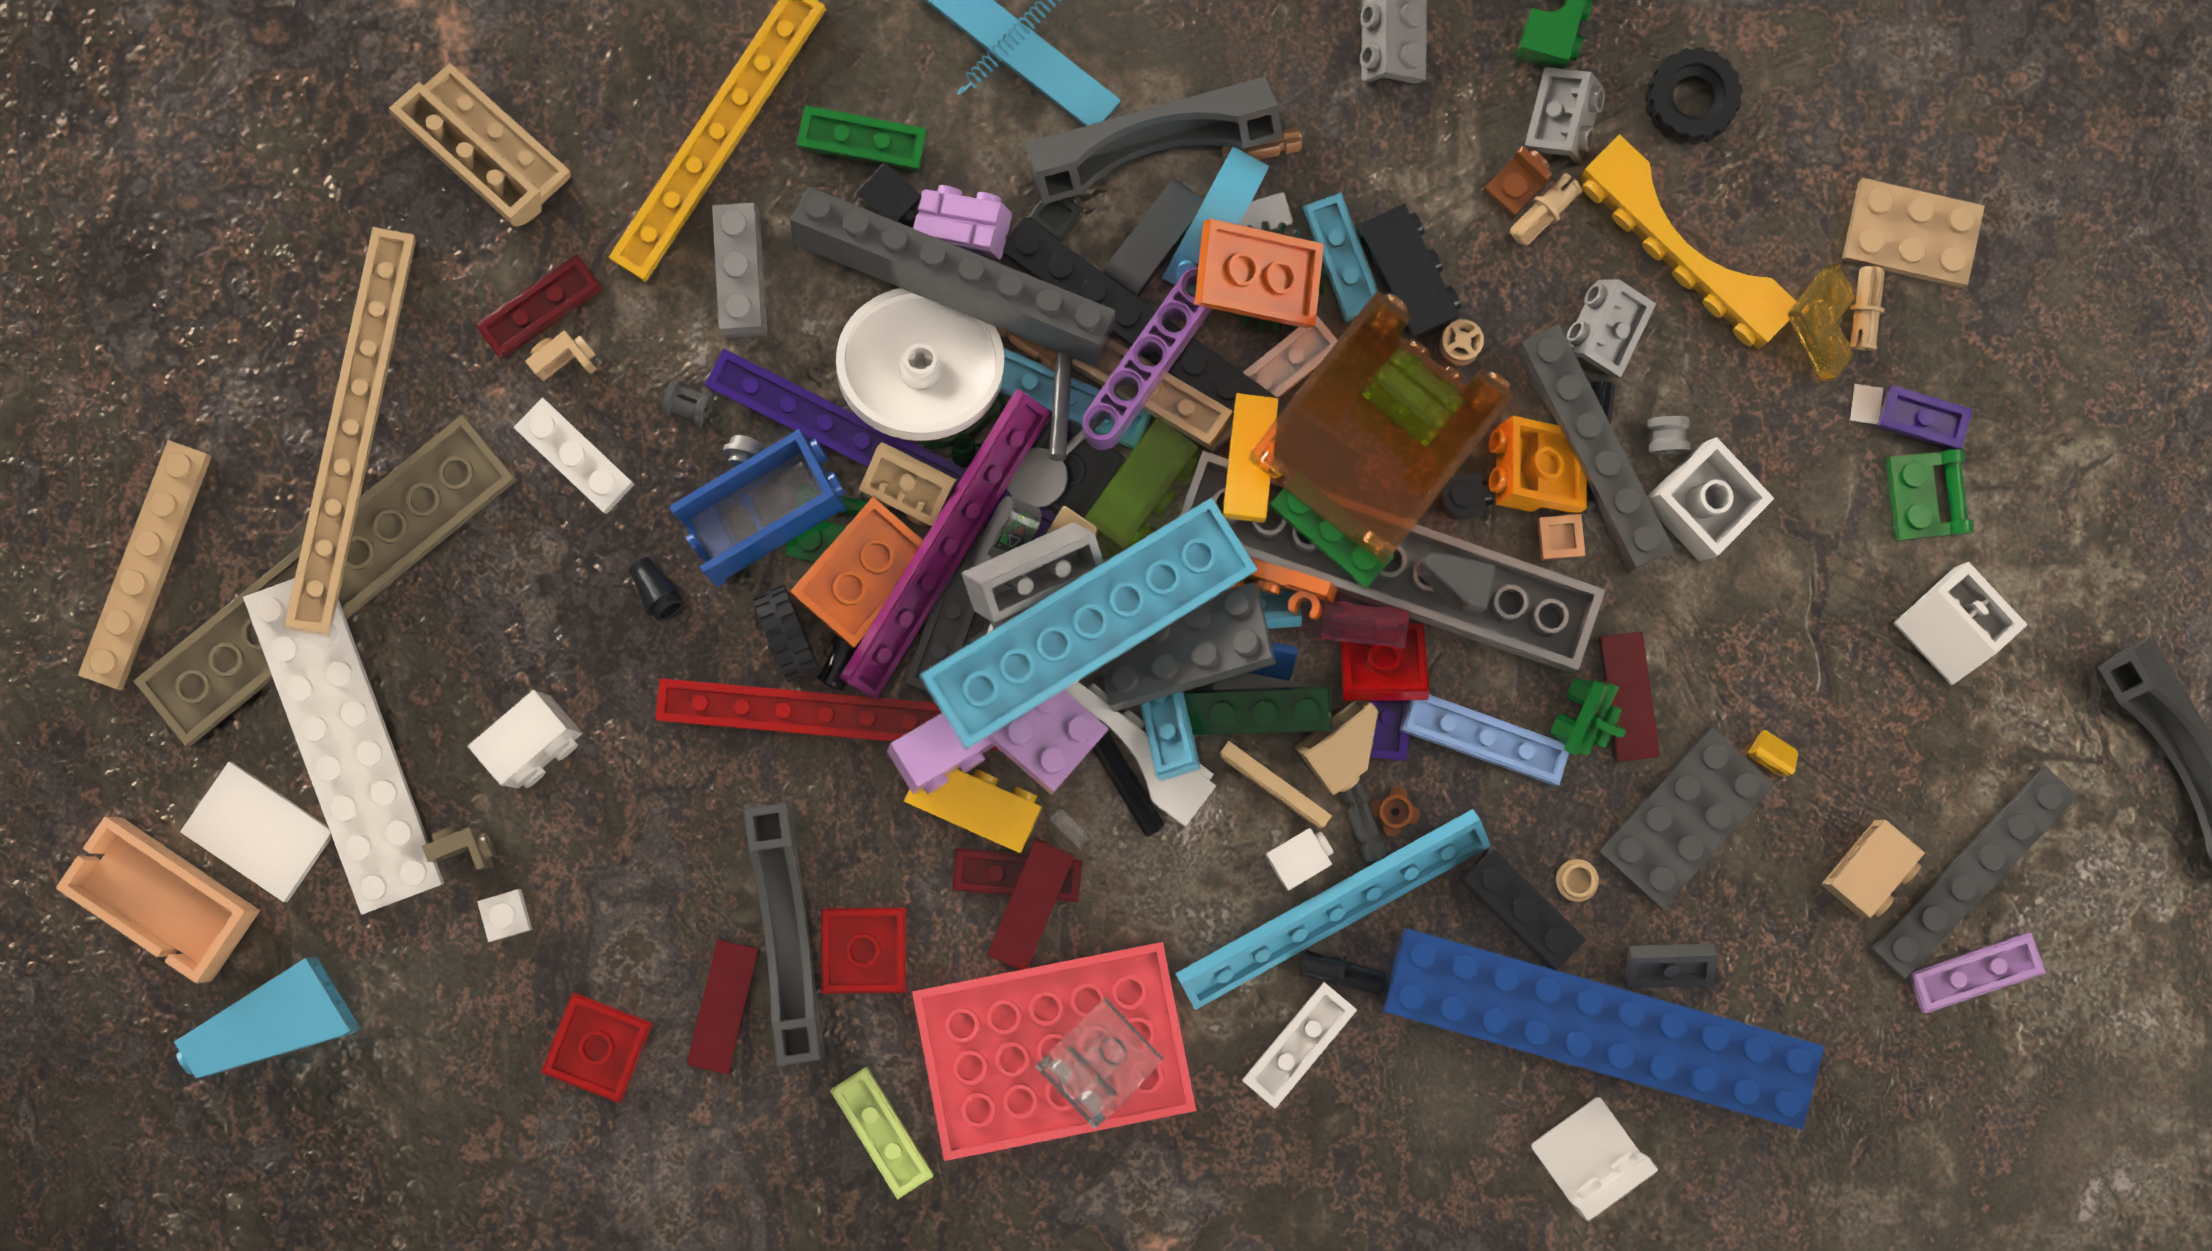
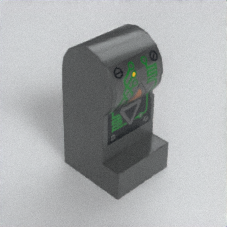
M1011 496L1003 498L997 506L970 562L977 566L1028 543L1035 536L1041 522L1040 509Z

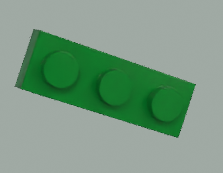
M805 105L797 147L800 150L882 165L885 162L889 167L920 172L928 132L927 128Z
M1299 473L1291 479L1269 505L1274 512L1365 590L1395 557Z

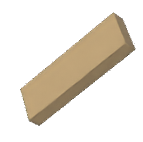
M1230 741L1227 742L1219 753L1220 759L1317 829L1324 828L1331 819V814Z

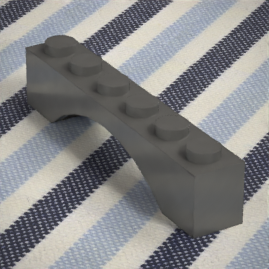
M1264 76L1026 142L1033 176L1042 204L1044 205L1083 194L1097 180L1113 169L1133 159L1156 151L1193 145L1234 146L1239 149H1246L1282 139L1283 135L1278 105Z
M1557 324L1522 341L1516 348L1515 353L1533 389L1551 412L1573 450L1596 499L1608 536L1627 573L1674 550L1560 325Z
M2151 636L2117 652L2101 664L2098 669L2118 703L2152 734L2176 768L2197 812L2205 839L2207 854L2212 860V736L2155 639Z
M782 803L744 809L749 854L758 891L765 936L770 983L771 1022L777 1066L821 1060L825 1058L792 804Z

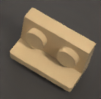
M881 442L875 450L859 490L868 494L869 499L874 497L884 507L892 506L906 513V517L913 523L932 527L947 503L957 479Z

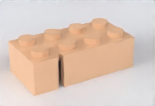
M105 816L83 847L88 853L104 854L102 859L96 856H77L56 887L57 890L156 957L168 956L164 962L195 983L212 982L260 912L259 909L121 817Z

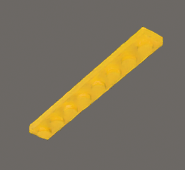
M779 0L609 255V259L642 281L646 282L825 13L826 8L824 4L817 0Z

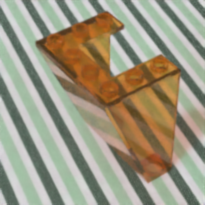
M1377 290L1255 445L1248 460L1385 564L1515 394L1509 390L1510 385L1503 377L1492 371L1487 374L1482 369L1479 370L1467 387L1462 383L1463 377L1458 371L1446 364L1441 367L1429 358L1430 352L1425 346L1414 339H1410L1408 342L1401 336L1412 316L1406 312V305L1396 296L1389 293L1384 296Z

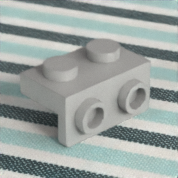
M1365 0L1360 16L1362 24V50L1360 53L1362 81L1372 82L1382 77L1413 84L1425 81L1427 0Z

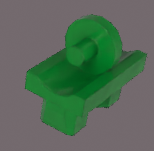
M1582 678L1573 679L1567 692V698L1583 705L1580 714L1575 719L1567 714L1560 713L1550 731L1553 736L1566 744L1565 751L1573 755L1580 753L1589 756L1594 743L1606 748L1611 735L1621 738L1625 736L1627 729L1617 723L1623 709L1612 705L1619 686L1608 681H1591Z

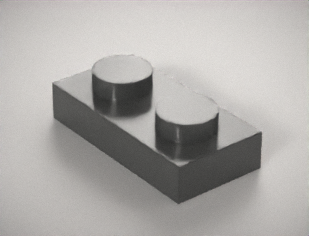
M1715 944L1629 946L1625 972L1627 987L1713 986L1717 962Z

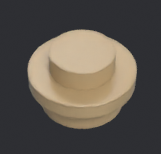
M1581 859L1569 860L1562 864L1557 871L1555 879L1559 893L1564 898L1575 902L1585 901L1592 897L1599 884L1596 869L1589 862Z

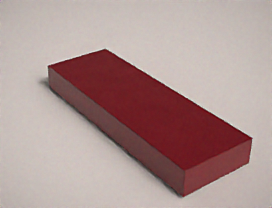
M576 254L475 326L497 357L502 361L601 292L603 288L581 257Z
M1643 631L1601 636L1598 639L1604 681L1619 686L1612 705L1623 709L1617 723L1627 729L1623 738L1612 735L1615 761L1624 762L1660 757Z
M1035 837L987 956L1021 970L1028 969L1075 853Z
M956 848L952 890L1011 896L1028 855ZM1073 859L1056 900L1079 902L1083 860Z
M720 939L717 940L687 1065L727 1075L730 1074L760 949Z

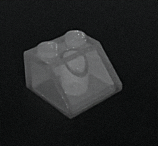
M1104 997L1035 1067L1095 1129L1130 1097L1164 1058Z

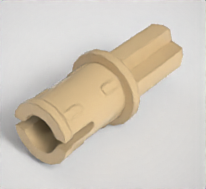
M1563 174L1542 197H1535L1533 199V206L1510 229V234L1518 244L1529 245L1550 223L1556 224L1559 221V214L1583 192L1577 180L1569 184L1568 182L1572 179V176Z
M1866 266L1859 270L1855 305L1850 307V310L1854 312L1851 343H1849L1850 349L1865 351L1868 348V351L1877 350L1880 314L1885 312V309L1881 307L1885 275L1882 268Z

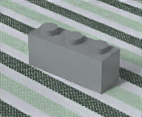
M754 203L712 205L719 330L726 339L767 336L760 213Z
M1072 522L961 572L973 610L995 623L1044 600L1104 562L1095 533Z

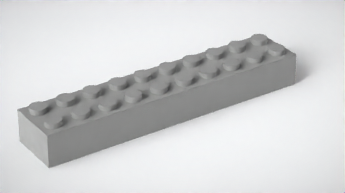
M1202 451L1180 516L1211 497L1223 514L1228 459ZM1272 474L1270 477L1265 523L1225 518L1249 557L1330 581L1338 589L1337 593L1570 674L1578 671L1605 593V589L1320 491L1395 556L1365 590L1269 507L1270 503L1290 482V480ZM1437 552L1496 565L1488 606L1478 616L1459 613L1417 575V566L1429 553Z

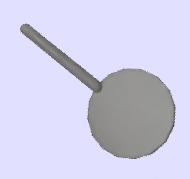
M1106 419L1096 420L1091 425V430L1094 431ZM1083 429L1067 443L1066 455L1085 439ZM1032 448L1028 451L1009 482L1007 489L1015 499L1037 508L1048 507L1056 502L1065 491L1068 481L1067 467L1063 461L1049 459V449Z

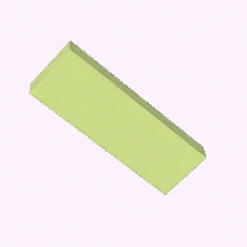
M868 1067L863 1068L830 1089V1092L897 1199L934 1176V1173Z

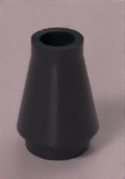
M649 557L638 560L629 568L628 572L635 582L647 615L654 616L657 621H664L674 616L683 608L685 604L681 597L683 591L659 570Z

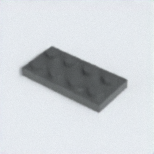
M1255 582L1222 592L1102 666L1109 705L1114 712L1276 664L1258 586Z
M1713 727L1708 728L1597 852L1659 909H1664L1776 784Z

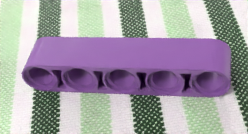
M1198 267L1188 269L1180 277L1083 416V431L1086 441L1093 448L1107 450L1114 447L1120 441L1211 312V308L1194 305L1195 298L1187 293V289L1190 286L1197 284ZM1177 317L1182 319L1186 325L1179 332H1170L1163 327V324L1167 319ZM1147 351L1157 352L1162 357L1161 361L1155 366L1143 365L1139 358ZM1122 385L1134 386L1138 391L1137 395L1128 401L1119 399L1115 392ZM1098 419H1107L1114 424V427L1108 434L1098 435L1091 430V425Z

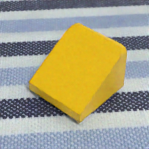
M1762 730L1748 751V757L1779 777L1793 775L1796 770L1798 751L1770 732Z

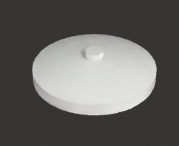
M898 288L874 297L860 307L849 319L837 345V378L840 390L850 408L859 418L874 429L905 440L927 441L941 439L969 428L982 418L993 405L1003 381V344L995 326Z

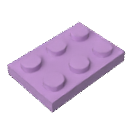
M1063 690L988 736L987 739L1052 795L1109 728Z

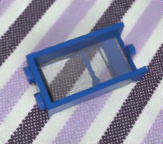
M798 429L669 506L672 513L686 526L690 534L686 536V539L691 548L704 562L700 566L703 574L717 587L726 583L728 577L839 511L842 513L847 511L840 497L846 493V490L834 471L830 473L826 471L823 463L828 460V457L816 438L809 441L801 430Z

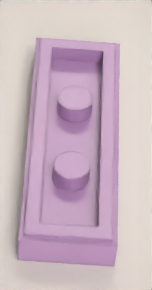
M2024 933L1916 969L1909 975V979L1921 1013L1926 1014L2046 974L2032 933Z

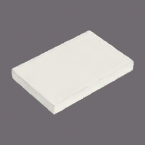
M234 762L227 763L180 831L282 902L290 900L332 838L327 825Z

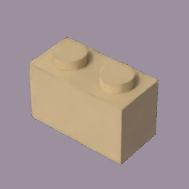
M1886 819L1874 820L1821 885L1860 918H1871L1873 915L1879 917L1894 901L1891 893L1901 882L1904 885L1907 884L1921 868L1918 861L1925 852Z

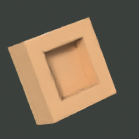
M1581 514L1541 517L1537 519L1541 561L1583 558L1586 556Z

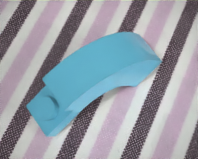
M1234 146L1232 147L1162 277L1163 279L1176 285L1180 277L1188 269L1199 266L1204 221L1215 219L1240 224L1269 168L1267 164ZM1196 284L1190 286L1187 289V292L1194 296L1196 293Z

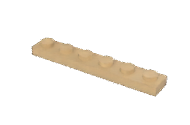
M169 440L167 441L78 676L123 690L211 460V455Z

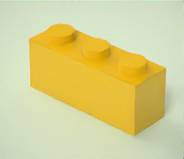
M958 769L946 775L949 782L930 794H927L922 789L913 795L909 789L904 802L1021 854L1042 810L1041 806L1034 804L1037 795L1017 786H1014L1011 793L996 787L998 778L978 769L975 770L973 776Z

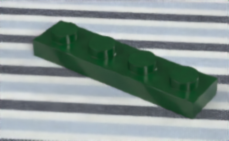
M1330 685L1183 691L1193 735L1330 731L1332 729Z

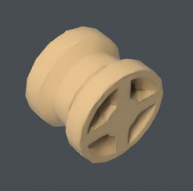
M1459 319L1451 322L1445 328L1439 341V351L1442 358L1454 366H1465L1472 363L1481 352L1484 344L1481 328L1469 320Z

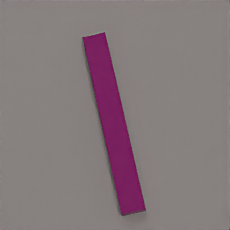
M1018 389L1015 390L839 677L875 700L883 690L1052 412L1025 392Z

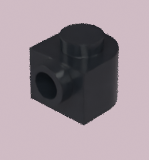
M1481 471L1451 477L1439 492L1438 503L1440 509L1447 517L1454 520L1483 517L1487 513L1486 506L1493 505V494L1489 489V480L1482 481Z

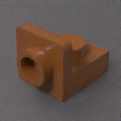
M1522 146L1515 153L1511 161L1485 186L1483 192L1514 219L1548 183L1552 176L1551 171L1548 170L1550 167L1549 163L1537 151L1531 150L1529 152Z

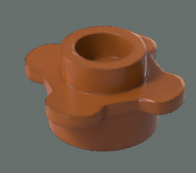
M1402 787L1392 788L1387 797L1382 800H1374L1370 805L1372 815L1379 818L1383 824L1384 834L1389 837L1398 836L1401 828L1409 823L1415 824L1420 819L1419 809L1412 806L1411 802L1406 798V790ZM1392 808H1397L1399 810V814L1397 816H1393L1391 814Z

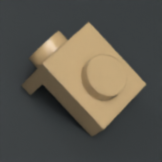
M565 330L554 339L546 338L540 341L530 351L532 356L525 360L531 370L542 381H545L574 357L590 374L597 370L590 361L596 355L580 335L573 339Z

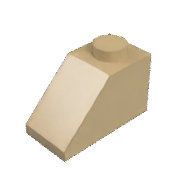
M1353 701L1332 717V729L1330 731H1314L1294 746L1321 785L1333 795L1351 789L1359 781V776L1368 770L1378 715L1377 709L1369 701Z

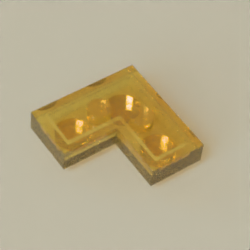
M1839 263L1825 265L1787 313L1821 382L1836 380L1854 356L1850 344L1844 337L1837 322L1855 299L1851 284L1846 279Z

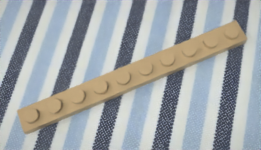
M372 228L284 626L287 630L330 637L415 248L416 239L413 234Z

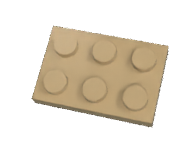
M1862 178L1858 182L1841 261L1862 266L1879 267L1884 269V271L1963 289L1969 283L1985 206Z

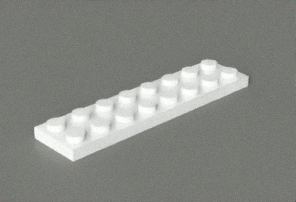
M294 578L244 596L243 599L362 915L445 883L437 862H427L422 846L428 844L429 840L339 599L330 637L287 630L284 625Z

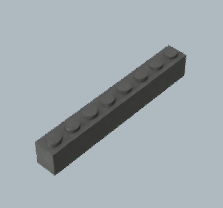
M808 186L790 219L793 244L1066 354L1094 367L1098 366L1113 335L1116 310L812 187Z

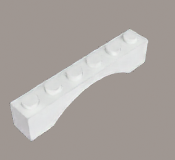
M1079 682L1066 688L1065 691L1109 728L1127 747L1135 758L1146 781L1151 802L1185 828L1216 787V785L1210 782L1214 774L1200 764L1201 769L1160 781L1156 777L1147 733L1142 730L1145 726L1143 720L1128 709L1123 714H1120L1118 711L1114 712L1110 705H1108L1107 693L1093 683L1089 689Z

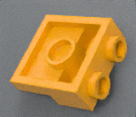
M1511 416L1493 430L1489 439V450L1491 453L1496 454V467L1492 470L1489 477V489L1491 492L1496 493V505L1528 512H1534L1540 507L1573 514H1580L1587 509V479L1559 425Z

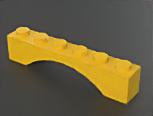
M1620 134L1585 168L1578 180L1583 183L1582 189L1584 193L1596 203L1602 201L1613 212V220L1623 230L1627 232L1632 230L1644 241L1642 246L1645 251L1656 260L1660 261L1663 259L1673 269L1672 274L1683 287L1687 289L1693 288L1704 298L1702 302L1706 309L1718 318L1723 316L1734 327L1733 333L1743 344L1749 347L1753 345L1759 350L1802 308L1772 278L1750 276L1726 269L1705 258L1687 244L1673 228L1660 206L1652 182L1650 162Z

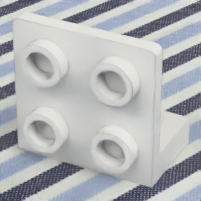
M1599 1097L1589 1101L1531 1144L1532 1150L1577 1213L1587 1221H1590L1658 1171L1650 1158L1637 1149L1609 1108Z

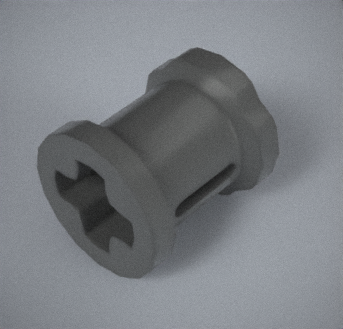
M673 379L665 392L661 413L666 416L673 413L694 421L696 427L702 428L709 417L714 401V393L706 391L704 394L681 386V381Z

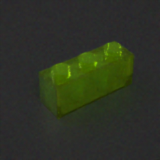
M1157 417L1084 519L1099 529V536L1122 552L1128 549L1130 545L1132 546L1146 538L1151 528L1145 524L1154 512H1157L1159 515L1164 513L1175 497V494L1170 491L1179 478L1186 482L1199 463V460L1195 458L1198 446Z

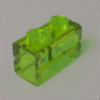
M1401 347L1374 375L1361 394L1426 448L1466 401L1458 395V391L1452 383L1440 380L1426 369L1425 363L1420 357L1415 354H1408Z

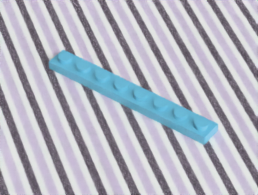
M1473 809L1175 973L1195 1010L1491 847L1480 818Z

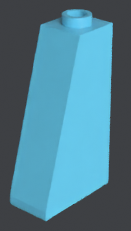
M312 957L298 962L174 1043L179 1050L177 1059L181 1067L188 1074H193L195 1078H201L350 1035L360 1030L361 1027L318 957Z

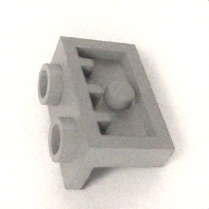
M1544 68L1525 142V147L1529 151L1535 150L1541 153L1566 155L1574 163H1584L1586 153L1590 152L1594 145L1595 130L1593 125L1597 112L1602 110L1605 100L1604 89L1592 72Z
M1597 280L1587 291L1584 299L1585 305L1577 321L1570 327L1567 333V340L1576 357L1583 358L1611 377L1621 378L1656 303L1621 280Z

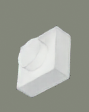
M521 889L477 901L488 942L533 930Z

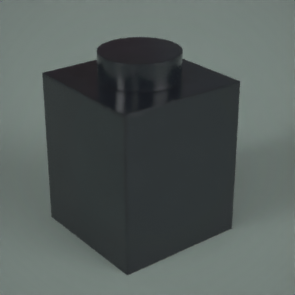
M884 162L856 192L858 199L869 211L912 228L916 215L919 213L918 207L921 195Z

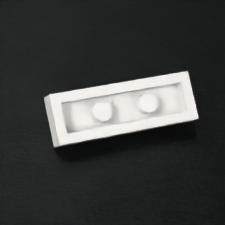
M541 398L513 427L605 514L635 485L544 398Z
M1323 982L1242 1081L1276 1109L1357 1009Z

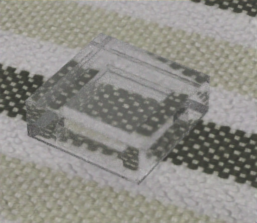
M1058 809L1049 819L1080 850L1090 840V835L1063 809Z

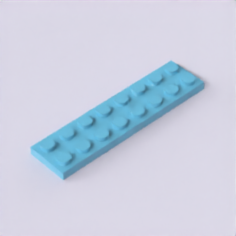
M1211 497L923 672L919 677L966 751L1252 575L1258 569Z

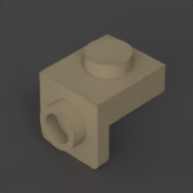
M456 826L448 827L431 835L433 842L422 846L427 862H440L469 850L477 870H487L493 867L490 857L495 856L492 842L486 832L481 834L479 828L468 827L457 831Z

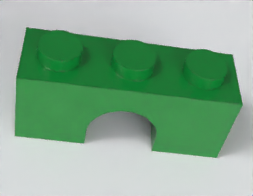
M1563 0L1564 7L1553 12L1531 8L1525 22L1515 59L1557 69H1565L1569 59L1576 61L1583 41V36L1576 35L1580 21H1588L1594 0Z

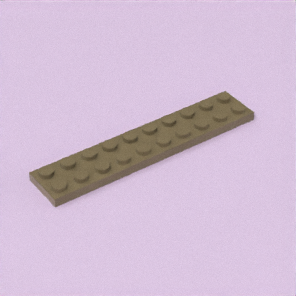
M460 415L360 496L338 597L346 620L517 481L464 415ZM302 544L133 681L185 746L191 747L273 680L243 597L294 579Z

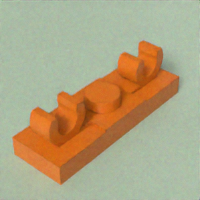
M1250 557L1258 570L1248 576V578L1256 581L1259 590L1273 595H1279L1281 590L1291 593L1296 592L1288 601V610L1291 613L1296 614L1300 603L1303 601H1310L1312 609L1309 617L1317 621L1322 614L1320 600L1334 603L1338 589L1332 582ZM1240 581L1239 583L1232 586L1230 589L1243 586L1244 581Z

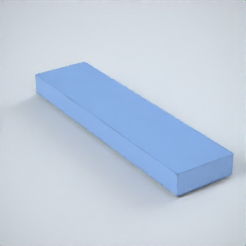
M1430 694L1428 700L1408 701L1399 729L1401 732L1553 786L1560 785L1569 752L1564 750L1566 744L1561 741Z

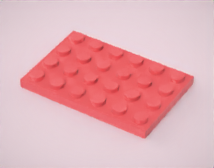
M1163 942L912 991L944 1161L1196 1111Z

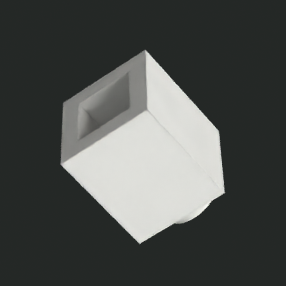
M1308 828L1264 855L1285 890L1289 891L1331 866L1332 863L1328 856L1334 852L1321 831L1314 834L1312 829Z

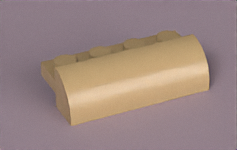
M451 63L424 86L418 82L389 107V113L396 121L513 226H521L542 212L541 205L571 178L569 169Z

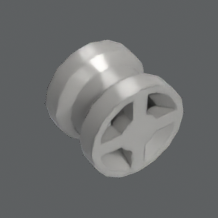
M1662 416L1648 419L1647 429L1652 432V442L1648 445L1649 454L1665 456L1691 452V443L1686 439V430L1690 427V418L1686 416Z

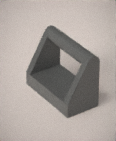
M1431 552L1417 566L1416 572L1423 581L1459 613L1478 616L1488 606L1496 565Z

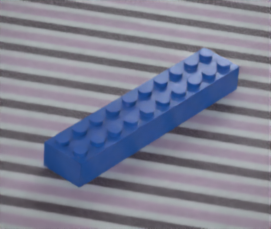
M1402 928L1381 1010L1387 1013L1801 1130L1804 1128L1824 1050L1823 1045L1407 928Z

